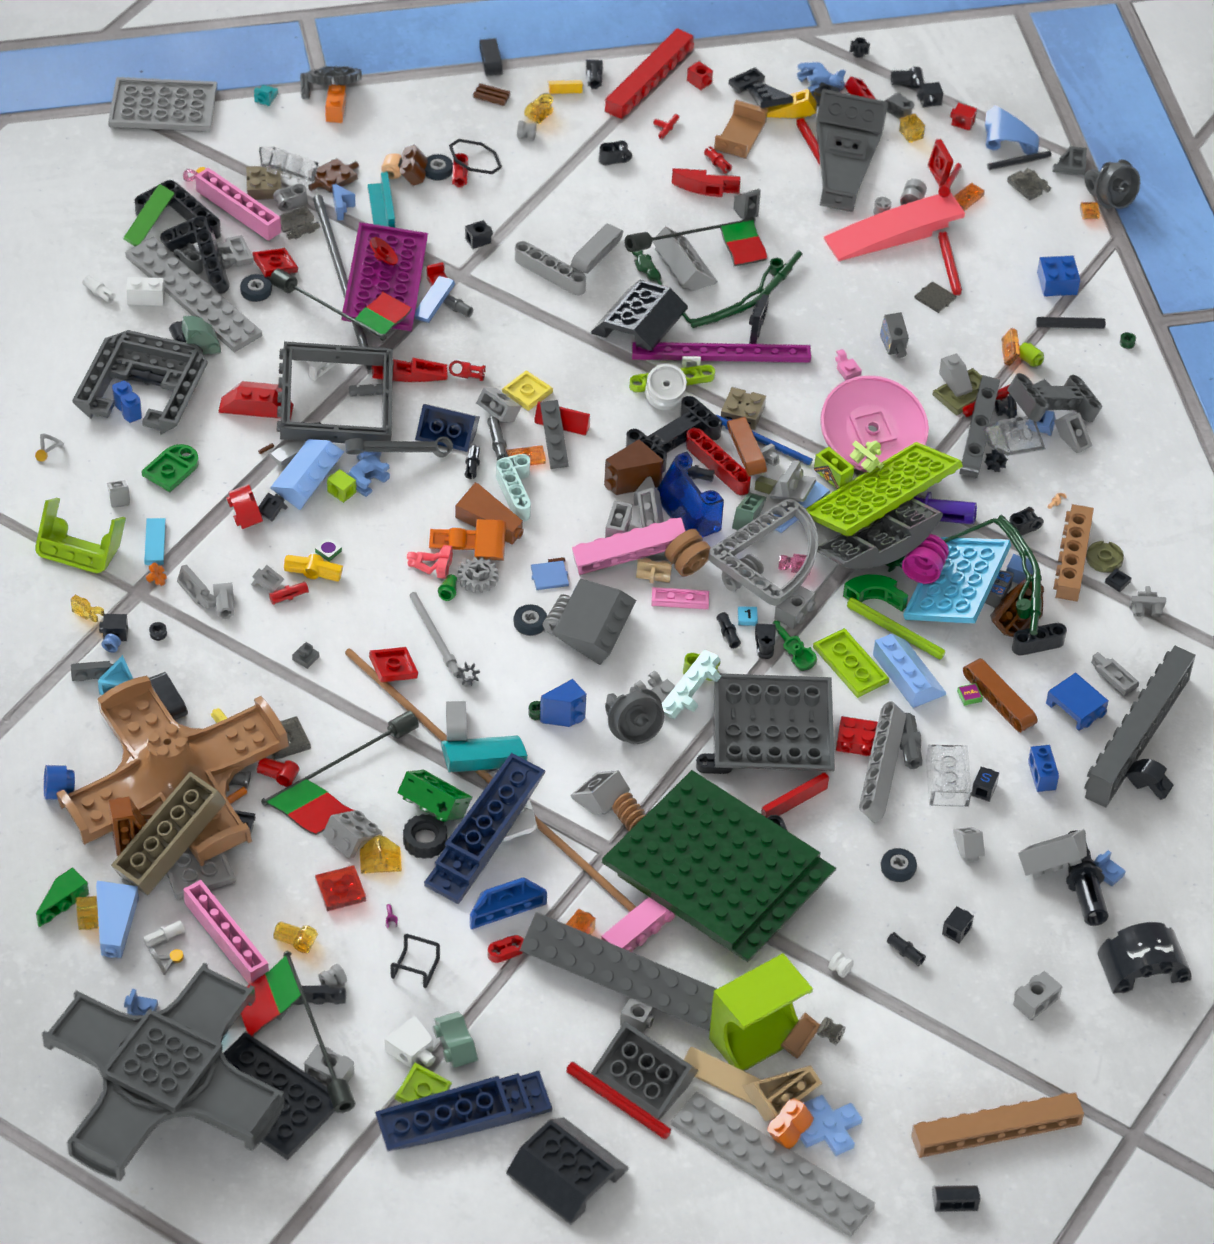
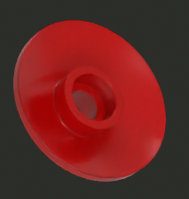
M372 237L370 239V246L374 252V257L378 261H383L389 265L397 264L398 257L393 248L381 238Z

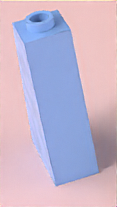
M97 881L101 955L109 958H122L139 900L138 886Z

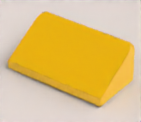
M581 80L548 81L549 94L583 93V83Z

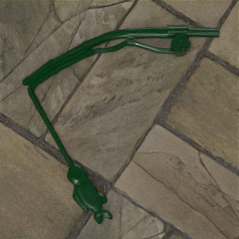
M643 250L632 252L637 257V260H634L637 270L645 273L648 280L662 285L660 281L661 274L651 261L652 257L649 254H643ZM797 250L784 265L781 258H772L769 267L763 273L759 287L746 295L740 302L696 319H690L686 313L682 316L688 323H691L692 328H697L744 312L755 306L757 300L761 299L762 294L770 295L780 282L786 279L793 270V266L803 255L802 252ZM769 272H770V274L773 275V276H775V277H774V278L772 279V281L763 289V285H764L766 276H767V275L769 274ZM756 294H759V295H758L756 298H754L753 300H751V301H749V302L743 304V303H744L747 299H749L750 297H752V296H754V295H756Z
M999 515L998 518L990 519L944 539L945 543L992 523L997 524L1006 533V536L1011 540L1022 558L1023 572L1026 575V582L1016 603L1017 614L1022 619L1031 617L1030 634L1036 635L1042 608V576L1033 551L1019 534L1017 528L1006 517ZM905 556L885 564V566L889 567L887 572L893 571L896 566L902 568ZM1026 556L1028 557L1032 566V576L1029 573L1026 566ZM1032 581L1031 601L1023 599L1029 583Z

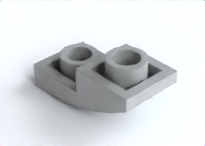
M297 440L285 444L270 453V457L278 465L286 466L306 442Z

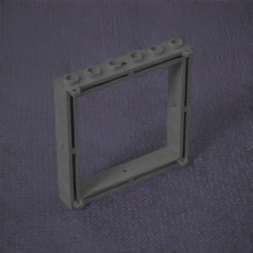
M284 341V347L280 349L279 359L283 360V363H279V374H282V377H279L278 388H282V392H278V403H281V406L277 408V417H281V419L277 421L276 431L280 432V439L299 441L315 439L327 440L332 443H345L346 440L354 438L363 439L364 441H391L393 349ZM292 360L383 366L382 428L290 422Z

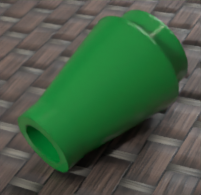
M447 575L444 582L438 588V595L444 601H450L456 596L457 577L455 575Z

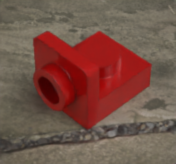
M443 262L427 266V280L431 287L439 276L448 278L444 272Z

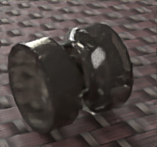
M825 1017L817 1030V1035L822 1038L827 1037L830 1043L837 1045L843 1037L846 1027L841 1024H834L833 1019Z

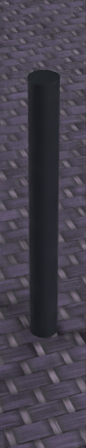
M1049 150L987 164V169L992 170L1049 158L1052 154Z

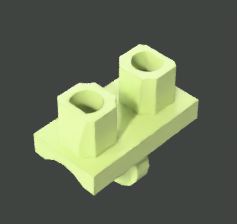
M855 440L852 444L855 449L850 454V457L858 464L866 457L861 466L869 473L876 466L881 469L884 464L875 456L876 454L878 456L881 455V444L878 441L867 442L866 449Z

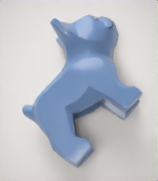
M819 62L798 64L797 69L800 72L797 73V78L800 82L805 79L808 80L811 85L808 88L812 95L815 88H818L821 82L840 88V92L844 90L845 70L831 74Z
M363 452L356 456L359 462L350 469L349 473H346L356 480V489L363 496L367 497L372 493V489L368 487L372 482L370 479L376 478L385 483L390 478V473L385 472L390 468L389 464L380 461L382 452Z

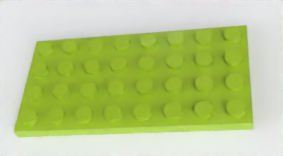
M915 442L883 461L884 466L881 469L876 466L870 473L868 471L805 509L811 515L814 522L849 537L863 527L869 526L876 519L882 518L891 510L897 509L904 502L913 499L917 494L926 491L935 483H939L945 477L954 474L963 467L962 461Z

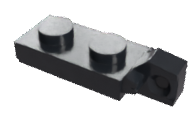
M330 985L302 986L308 1003L321 1005L325 1002H330L336 1005L346 1002L345 988H330ZM302 998L294 1003V1005L304 1004Z

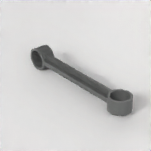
M440 437L435 442L364 441L359 438L345 441L346 453L351 455L363 452H431L437 457L442 458L446 457L453 449L452 441L447 437ZM437 443H445L448 451L441 452L437 447Z

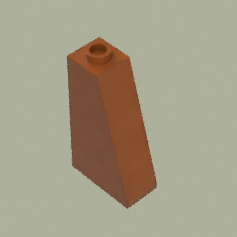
M476 482L455 505V518L476 527L477 519L505 521V542L513 545L523 535V520Z

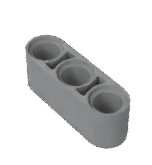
M446 701L447 741H467L466 701Z

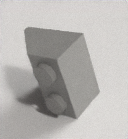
M619 770L597 772L570 796L591 813L606 814L612 810L616 799L622 794L629 792L630 788Z

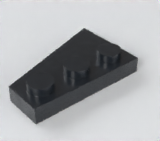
M755 83L754 86H749V93L760 108L794 102L792 95L767 84Z

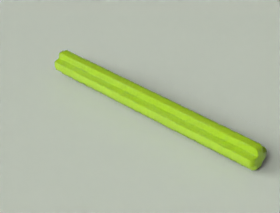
M850 598L848 600L847 607L905 639L935 658L941 660L944 657L945 650L857 599Z

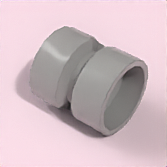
M919 179L908 180L902 192L900 204L904 205L923 199L927 192L926 184Z

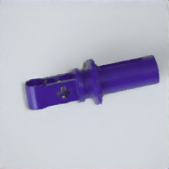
M927 492L926 497L914 496V499L942 512L943 516L939 522L975 525L977 516L976 502L932 499L931 492Z

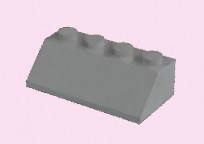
M665 226L657 236L677 232ZM681 235L653 241L655 251L662 255L663 262L671 268L670 272L679 279L678 283L684 289L689 288L695 291L718 282L685 236Z

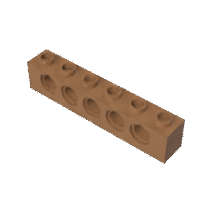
M1072 504L1071 511L1066 512L1065 522H1068V525L1064 524L1063 535L1066 538H1062L1060 549L1064 550L1059 552L1058 562L1061 565H1057L1055 576H1059V579L1055 578L1053 590H1057L1055 598L1078 602L1094 511L1092 507Z

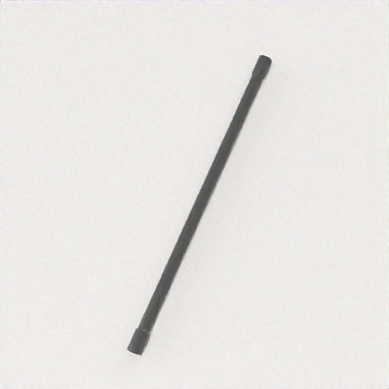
M316 195L313 197L314 206L318 212L345 299L348 279L329 222L323 197ZM352 322L359 346L369 347L363 328ZM364 365L367 370L372 369V365Z

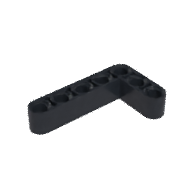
M167 180L161 183L162 186L174 192V196L167 206H171L187 221L197 216H204L212 226L215 238L218 239L221 236L220 220L176 181ZM158 185L135 197L136 216L139 215Z
M197 216L161 233V242L171 252H174L175 249L186 247L188 243L194 244L197 242L209 283L220 294L225 293L229 289L228 277L213 228L204 216Z

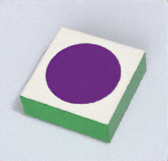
M329 538L315 548V553L328 562L342 552V547Z

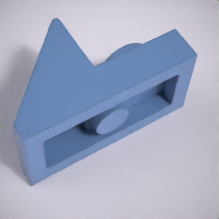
M332 184L337 221L344 220V213H347V208L356 206L355 194L337 184Z

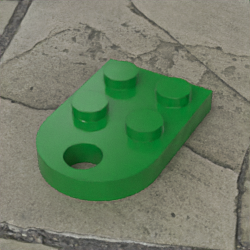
M172 445L141 471L142 476L171 492L197 469L199 465L198 453L189 445ZM185 453L190 454L189 456H182Z

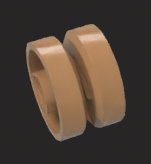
M690 529L680 534L668 545L664 556L671 564H675L674 568L681 576H689L709 561L708 556L711 547L706 541H703V537L696 529Z

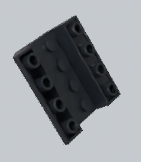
M640 279L627 289L591 330V334L607 338L613 330L635 335L636 347L652 351L685 313L688 305L670 287Z
M562 1117L550 1119L520 1147L506 1174L572 1225L586 1211V1201L609 1179L615 1183L629 1170V1167L566 1118Z

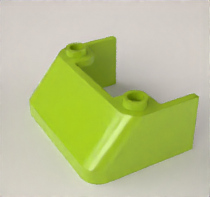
M60 498L45 500L35 545L36 553L42 558L89 572L100 573L105 571L120 547L126 517L111 520L109 533L102 537L101 544L99 545L68 536V523L63 518L56 517Z

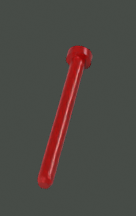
M960 163L954 166L945 184L940 186L938 193L941 197H948L951 193L950 187L962 168Z

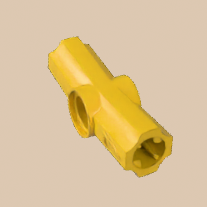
M310 554L308 557L286 555L284 559V571L302 573L309 579L322 577L337 582L341 579L343 566L324 561L320 555Z

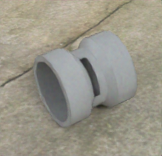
M519 121L517 137H528V139L534 140L537 123L531 122L528 124L525 121Z
M339 964L333 965L329 971H323L318 974L321 985H330V988H335L336 985H342L347 982L346 974Z

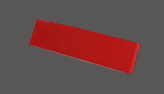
M412 358L411 362L393 359L392 381L430 382L447 380V364ZM372 365V378L382 380L383 366Z

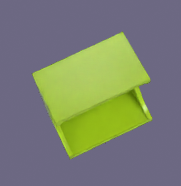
M784 953L714 990L709 1040L730 1065L742 1071L753 1067L784 1049L780 1045L798 1022L793 1001L808 993H812V986Z

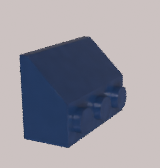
M423 404L415 440L435 442L440 437H447L452 441L453 449L468 452L475 438L480 416ZM443 442L437 443V445L447 447Z

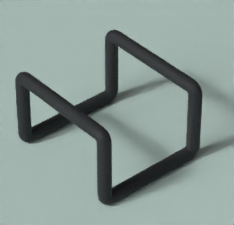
M404 934V949L398 962L391 963L390 965L391 978H395L400 968L423 975V987L427 988L440 959V944L411 934ZM408 938L436 946V958L428 976L424 971L401 965L408 949Z

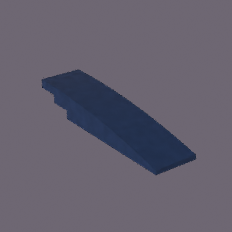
M511 753L446 841V848L435 861V868L424 881V886L459 904L516 821L544 776L545 770Z
M535 1071L522 1076L517 1073L499 1078L498 1075L375 1111V1115L387 1152L467 1135L552 1112V1105L540 1071Z

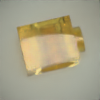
M915 113L900 118L899 132L909 143L924 138L925 124Z
M97 896L76 898L78 929L91 930L99 928Z

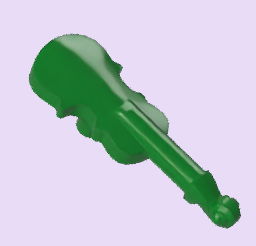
M774 620L772 624H775L778 634L785 641L783 647L789 655L793 656L791 661L796 665L797 669L807 671L814 667L817 662V656L811 647L805 648L804 643L798 636L791 637L780 625V621Z

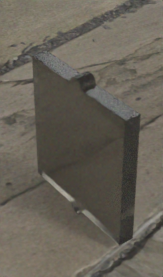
M932 281L926 287H922V290L914 298L939 313L945 307H949V304L956 299V295Z

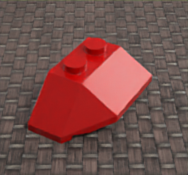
M242 381L221 397L218 411L219 413L281 419V417H277V408L281 406V403H278V392H282V389L278 388V384ZM292 401L290 406V420L294 408V404L292 403Z

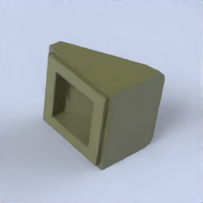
M760 476L755 481L754 490L770 495L777 481Z

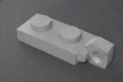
M188 565L181 566L177 578L180 586L196 604H201L206 609L215 607L216 598H214V595L209 594L210 591Z
M1099 652L1092 656L1091 663L1095 666L1096 671L1124 696L1139 686V681L1113 658L1106 659Z

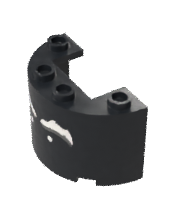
M1145 922L1126 927L1118 931V936L1114 939L1108 938L1101 945L1097 953L1113 994L1126 993L1133 990L1135 978H1147L1152 975L1169 974L1172 972L1171 983H1183L1191 980L1192 977L1174 930L1171 927L1167 928L1164 923Z

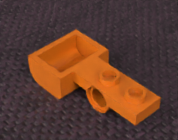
M477 519L476 530H466L463 528L430 529L429 548L441 549L444 545L452 546L453 550H475L474 557L477 560L483 557L484 560L504 561L506 522Z

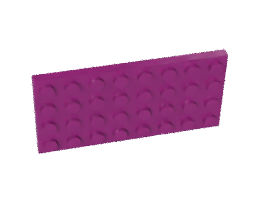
M359 222L342 312L355 319L383 291L412 309L408 316L392 329L412 332L428 233ZM378 237L387 242L398 257L397 264L389 265L383 261H378L374 257V252L370 246V239ZM343 316L341 317L342 321L352 322Z

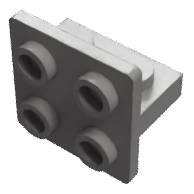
M793 460L786 473L780 476L770 493V498L778 500L793 499L797 502H804L816 483V477L803 476L804 472L801 469L800 461Z

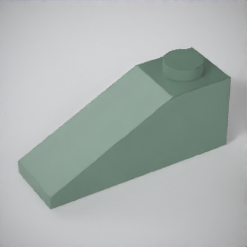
M749 492L736 507L732 529L738 531L758 518L767 497Z

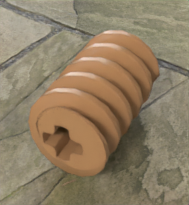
M629 792L619 796L612 806V810L617 814V817L628 831L645 816V811L641 809L640 804H637V800Z

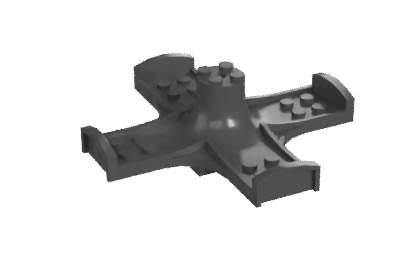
M203 963L179 996L168 1007L158 1012L149 1009L145 1015L136 1016L117 1011L76 990L74 992V1000L48 1032L44 1030L42 1033L45 1048L52 1050L56 1047L98 1069L103 1079V1091L97 1103L67 1141L69 1156L103 1176L121 1181L125 1176L126 1166L160 1123L169 1119L193 1116L244 1141L245 1148L253 1151L269 1133L284 1109V1092L239 1071L231 1065L222 1052V1039L247 1005L252 1006L255 1002V987L251 985L247 988L208 969V964Z

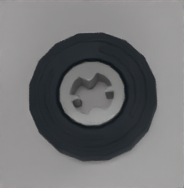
M442 154L428 156L427 165L424 169L425 176L432 180L447 179L453 172L452 160Z
M261 274L246 276L240 284L241 295L249 301H263L271 295V281L268 277Z
M523 605L515 611L513 617L514 627L523 635L533 636L540 634L545 630L543 622L547 617V613L538 605Z
M893 848L883 855L881 871L889 880L905 882L915 875L917 861L910 851L902 848Z

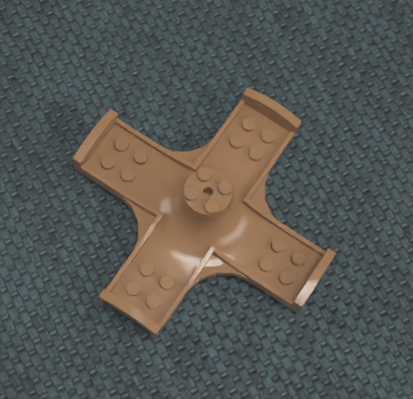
M147 675L123 682L97 698L102 716L122 745V762L114 772L72 793L67 794L64 790L56 793L61 809L66 808L77 825L84 845L112 832L109 800L129 796L143 817L150 819L189 772H192L218 790L227 801L189 846L200 866L205 865L204 861L245 841L248 844L252 842L249 827L246 823H242L227 800L226 793L230 791L228 784L234 775L245 767L289 746L287 732L262 696L254 699V706L203 729L189 728L178 724L152 688L151 681Z

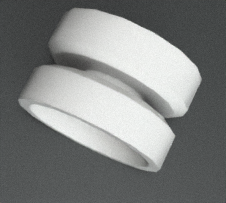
M667 363L654 367L648 374L645 389L648 402L660 410H671L679 406L682 398H684L687 384L683 371L677 366Z

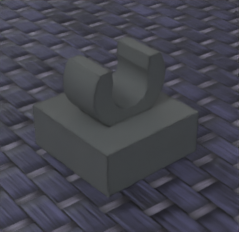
M305 642L292 654V660L307 669L320 657L319 652L313 649V645Z

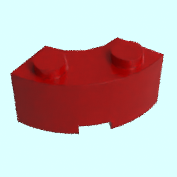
M250 484L228 492L229 496L226 498L230 508L234 507L236 515L233 517L237 526L241 525V528L244 529L263 522Z

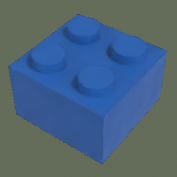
M1074 255L1039 258L1037 275L1043 297L1078 295L1081 279Z

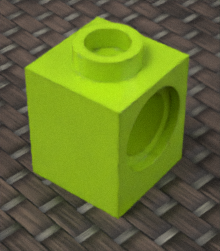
M339 469L328 477L327 492L344 503L356 493V480Z

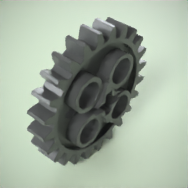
M324 66L319 69L310 70L307 73L309 83L312 82V84L347 85L362 80V70L349 66Z

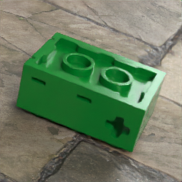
M424 769L406 771L397 792L403 796L402 799L406 802L416 803L419 805V809L428 813L432 812L436 815L435 818L443 822L464 818L473 798Z

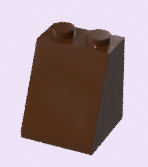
M638 439L605 459L604 485L615 495L635 492L647 477H651L655 488L662 486L663 459Z

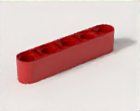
M697 428L690 429L687 432V450L709 470H715V475L733 492L741 496L747 495L750 491L751 476L747 475L746 470L702 430Z

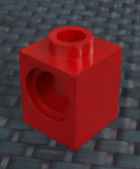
M698 61L687 68V81L699 90H702L712 84L713 70Z
M958 102L956 108H953L950 114V118H952L951 125L970 131L976 121L977 108Z

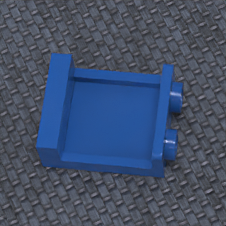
M1074 673L1050 689L1047 694L1046 704L1051 708L1056 704L1077 721L1076 729L1078 731L1085 727L1088 728L1093 721L1104 717L1108 711L1109 700L1077 673Z

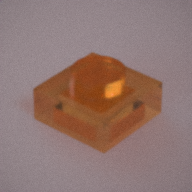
M1080 202L1079 208L1082 219H1099L1100 211L1097 202Z

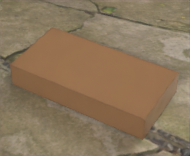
M804 1013L780 1046L797 1059L822 1025L807 1013Z

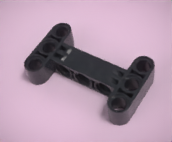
M685 396L681 401V416L648 436L639 429L628 430L626 433V447L638 439L641 440L663 459V472H665L666 453L686 442L687 432L690 429H700L715 441L721 436L722 421L695 397Z

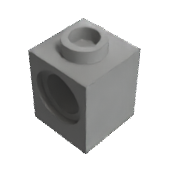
M629 998L621 1012L620 1025L625 1021L644 1033L646 1028H650L654 1021V1016H652L653 1007Z

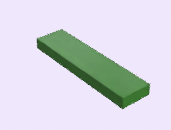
M159 184L123 237V240L133 246L141 244L174 196V192Z

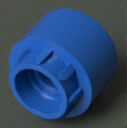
M45 765L43 782L45 800H58L56 793L64 790L67 794L74 792L75 772L73 770H67L66 765Z

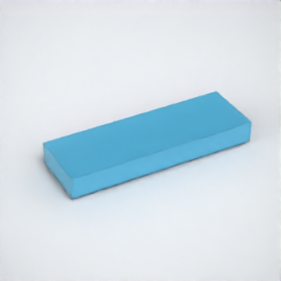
M165 518L146 519L145 565H151L152 563L164 565Z

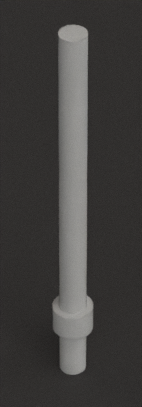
M410 593L409 596L444 657L445 665L450 668L456 677L461 672L458 670L454 655L450 654L417 593Z

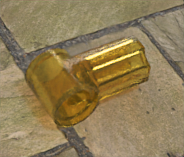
M281 921L277 923L273 934L274 939L293 945L301 953L310 952L318 937V932L313 927L304 925L300 928Z

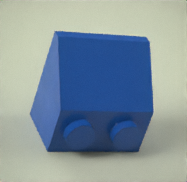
M571 679L541 695L540 722L571 727L582 722L586 715L587 693Z

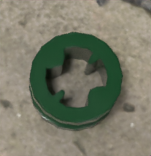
M1129 332L1122 333L1119 341L1120 346L1125 349L1133 348L1136 336Z
M533 701L529 704L528 715L533 720H540L539 710L541 701Z

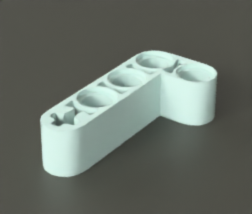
M518 454L501 458L497 461L496 479L510 510L525 522L530 519L531 502L520 479L527 478L530 474V458L526 454Z

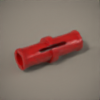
M709 146V149H705L704 155L712 161L714 166L719 167L725 174L732 170V165L725 160L721 153L715 151L711 146Z
M303 581L290 587L289 585L284 586V589L269 593V598L274 605L287 599L290 601L293 600V597L309 593L306 582Z

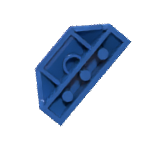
M523 877L484 890L480 893L470 913V929L472 930L546 905V889Z

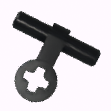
M1008 394L1007 400L995 401V411L997 416H1002L1003 414L1008 416L1009 429L1014 430L1016 429L1017 403Z

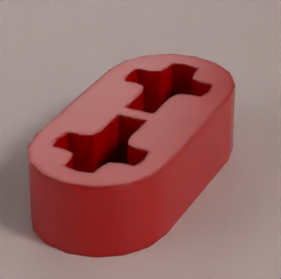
M512 935L491 943L487 950L488 959L494 963H499L521 955L523 952L520 951L524 938L519 935Z

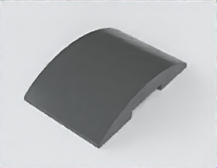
M913 498L899 505L897 509L886 513L881 518L882 521L849 537L840 534L818 546L817 552L845 568L866 569L882 566L905 556L918 547L932 533L943 515L942 512Z

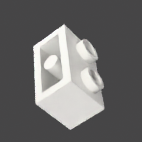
M128 277L126 287L128 305L163 306L165 295L164 278Z

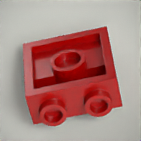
M841 716L836 751L870 756L878 721Z

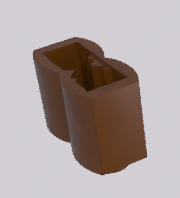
M414 144L404 148L402 153L403 162L400 166L401 175L412 186L423 183L426 175L424 169L427 165V157Z

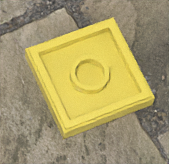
M526 370L502 388V392L529 411L537 405L538 401L541 402L553 393V388Z

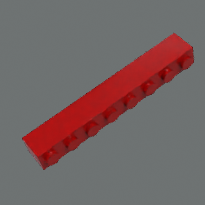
M678 28L670 34L605 99V112L620 119L629 114L631 109L638 105L640 100L647 96L649 91L656 87L693 50L694 35Z

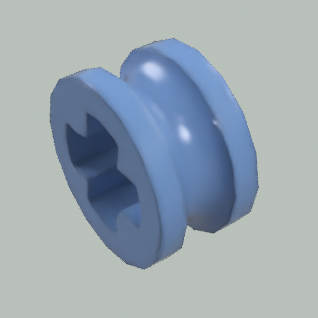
M106 634L101 645L106 651L114 653L118 650L121 640L114 634Z

